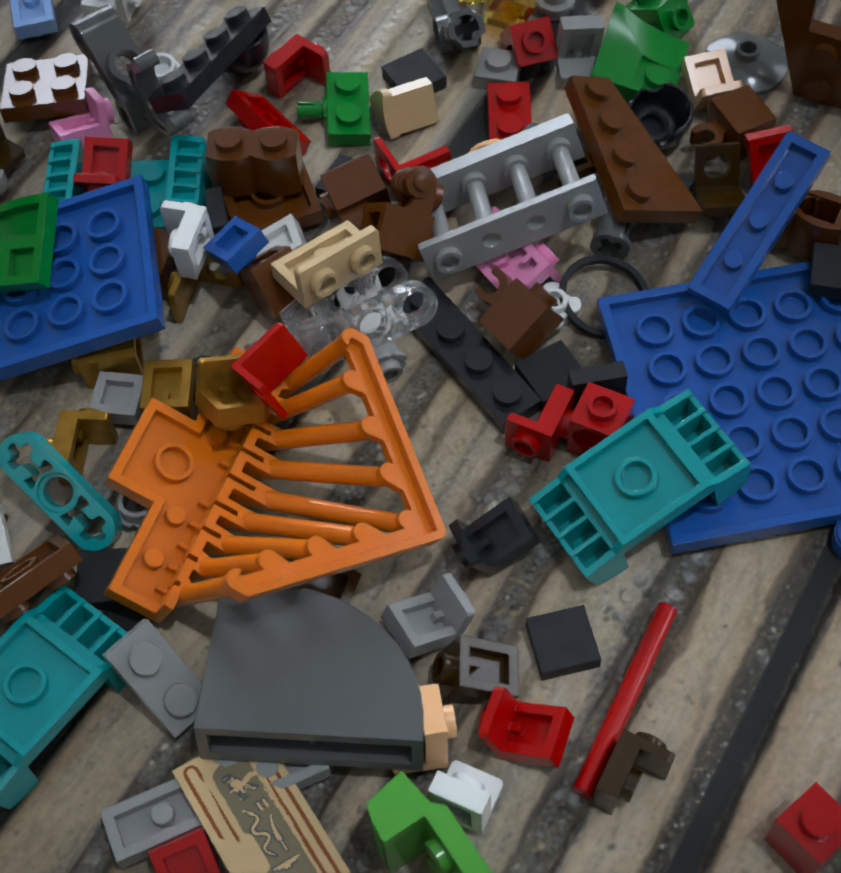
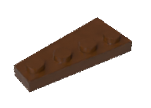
M571 75L564 89L616 221L696 223L704 211L610 78Z

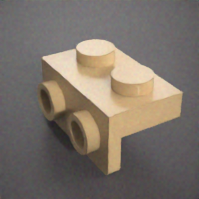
M347 220L272 262L273 278L304 308H307L383 263L379 231L372 225L360 231Z

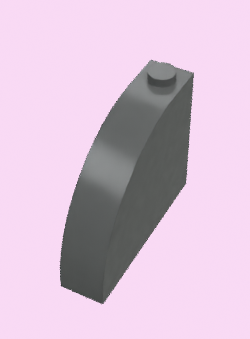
M293 587L243 603L230 597L219 599L194 723V733L200 758L423 771L424 711L415 673L397 642L370 616L336 597L306 588L301 590Z

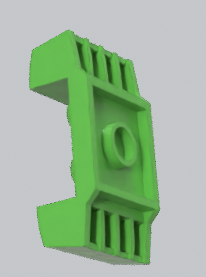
M402 771L366 804L374 839L389 873H395L426 851L430 855L426 861L432 873H492L447 805L429 802Z

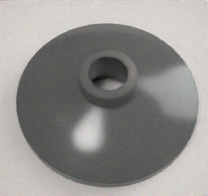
M728 34L716 39L705 51L709 52L725 48L733 80H742L743 86L749 84L757 95L774 90L782 83L786 76L788 63L784 51L772 40L758 34Z

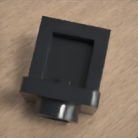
M511 497L506 498L470 525L458 519L448 525L456 539L452 543V548L460 562L468 569L473 567L491 577L541 543L518 502Z

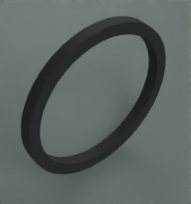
M592 255L577 260L565 271L559 285V289L566 293L568 280L577 270L588 265L604 264L616 267L628 274L637 284L640 291L649 289L642 275L633 266L621 259L607 255ZM569 303L567 304L565 309L568 315L567 319L574 327L589 336L605 339L603 330L583 322L573 312Z

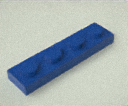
M788 130L687 287L688 293L730 315L830 159L831 151Z

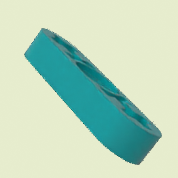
M25 431L10 435L1 443L0 466L3 471L79 547L87 551H99L118 539L122 531V520L117 510L43 436L36 432ZM30 445L33 448L29 456L30 459L39 468L48 466L50 463L53 469L43 473L35 482L32 479L33 476L41 472L31 463L18 464L16 459L19 457L20 452L16 446ZM54 477L65 478L73 488L72 499L66 505L55 503L49 496L48 486ZM86 499L89 505L82 508L81 511L92 520L101 516L106 522L101 528L106 536L102 534L94 537L90 536L87 532L91 526L90 521L82 513L71 518L68 512L78 508Z

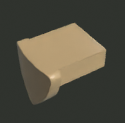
M427 77L390 89H380L373 92L370 96V103L374 113L391 140L399 138L400 134L439 122L433 84Z

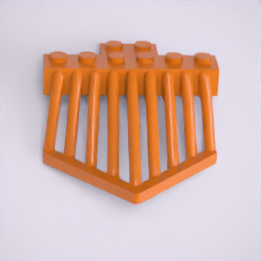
M346 328L337 339L299 365L273 389L271 394L289 414L284 420L265 405L264 422L246 424L240 430H224L216 428L201 410L196 419L193 420L152 397L103 484L148 508L103 595L160 624L174 608L228 597L243 603L425 548L442 539L446 534L444 523L369 337L354 328ZM235 346L229 355H243L245 351ZM346 358L350 370H347L342 376L288 398L340 360ZM350 393L362 398L368 416L359 421L281 429L274 426L276 423ZM369 439L380 444L387 462L379 467L280 460L265 451L360 442ZM254 478L369 487L386 486L400 494L406 510L394 513L282 493ZM243 506L285 513L290 515H296L306 518H312L317 520H323L333 523L258 514ZM226 530L284 538L234 536ZM332 544L341 545L343 547L336 548ZM208 555H223L229 557L211 558ZM209 579L196 583L191 582V580Z

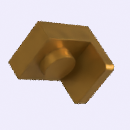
M193 359L145 361L139 406L141 414L153 397L193 420L196 419L193 412L196 368Z

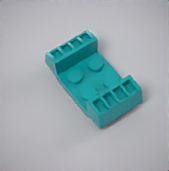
M172 135L169 160L132 161L130 178L142 175L149 186L154 228L166 229L160 211L164 200L180 203L191 202L199 206H206L207 208L204 189L213 188L205 158L207 143L203 137ZM80 139L51 143L43 193H49L59 199V201L85 193L73 183L74 173H82L84 148Z
M686 389L659 407L648 408L570 462L554 480L529 498V501L585 578L600 586L629 568L624 553L706 496L710 495L715 503L719 505L741 489L748 482L751 463L695 398L693 393Z
M65 584L57 588L39 606L25 611L0 637V806L9 810L21 801L39 782L28 766L96 691L105 683L119 694L127 685L102 656L105 651L127 632Z

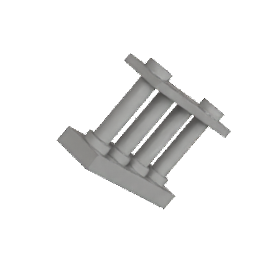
M569 113L431 168L436 176L437 183L442 184L444 187V197L439 208L432 211L431 216L435 217L432 228L433 238L417 245L434 282L608 213L595 174L580 179L573 161L583 158L585 155ZM556 168L562 187L536 197L530 179ZM513 186L519 204L493 214L487 196ZM471 203L476 221L450 231L445 213Z

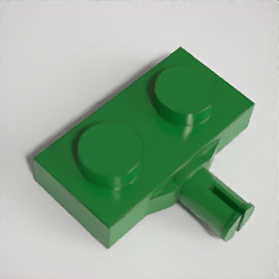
M326 72V92L323 96V101H297L298 119H323L327 129L328 146H370L368 72Z

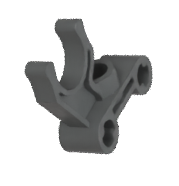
M109 4L69 24L74 41L84 56L93 62L115 99L119 116L131 133L136 135L153 126L170 137L194 122V117L189 109L160 114L154 112L148 98L160 87L154 66L160 64L159 57L152 48L143 52L136 46L120 17ZM116 57H126L131 61L126 64L128 75L118 71L115 65Z

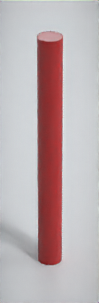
M659 602L572 787V790L583 798L593 799L597 784L623 729H625L676 617L677 609L668 603Z

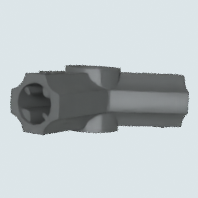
M426 0L433 19L434 38L439 54L479 47L481 45V35L486 32L484 19L482 16H478L474 9L468 8L465 0Z

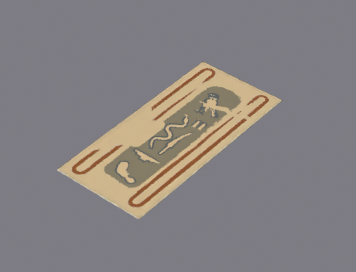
M200 756L172 771L229 873H351L297 785L293 784L282 789L269 784L289 775L283 763H278L279 769L277 773L268 778L258 774L256 770L258 761H241L229 767H224L214 763L218 759L200 758Z

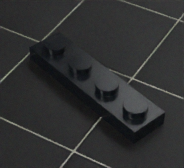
M239 6L228 11L223 16L225 21L219 27L207 32L203 36L204 42L197 49L188 52L182 57L183 63L178 69L160 79L159 83L161 86L148 98L154 112L160 114L190 108L271 22L265 6L247 10L246 6Z
M430 276L392 298V301L404 313L405 320L403 322L502 435L505 434V421L509 413L530 418L541 411L542 400Z

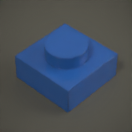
M235 216L203 249L213 261L237 274L242 268L255 260L257 254L269 241L259 228Z

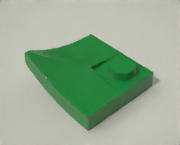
M616 2L590 77L610 78L622 97L630 101L643 87L650 90L657 89L665 82L677 85L682 71L680 63L686 57L690 43L649 25L628 10L623 4Z
M34 194L0 204V293L49 289L59 199L51 194Z

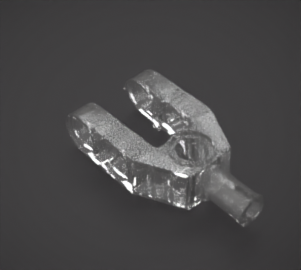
M382 254V264L343 286L354 287V298L348 305L343 307L334 306V297L338 292L336 290L328 297L322 298L307 308H304L295 299L280 311L279 315L283 325L286 326L308 354V357L303 361L305 362L337 339L346 328H354L360 332L361 321L365 316L373 312L381 314L380 325L371 333H363L369 337L373 349L431 321L437 311L438 300L435 293L421 281H409V274L404 266L393 256ZM386 267H394L395 278L392 283L387 287H376L375 280L379 271ZM422 292L423 303L420 308L413 313H404L403 304L406 298L412 293ZM256 342L243 346L244 353Z

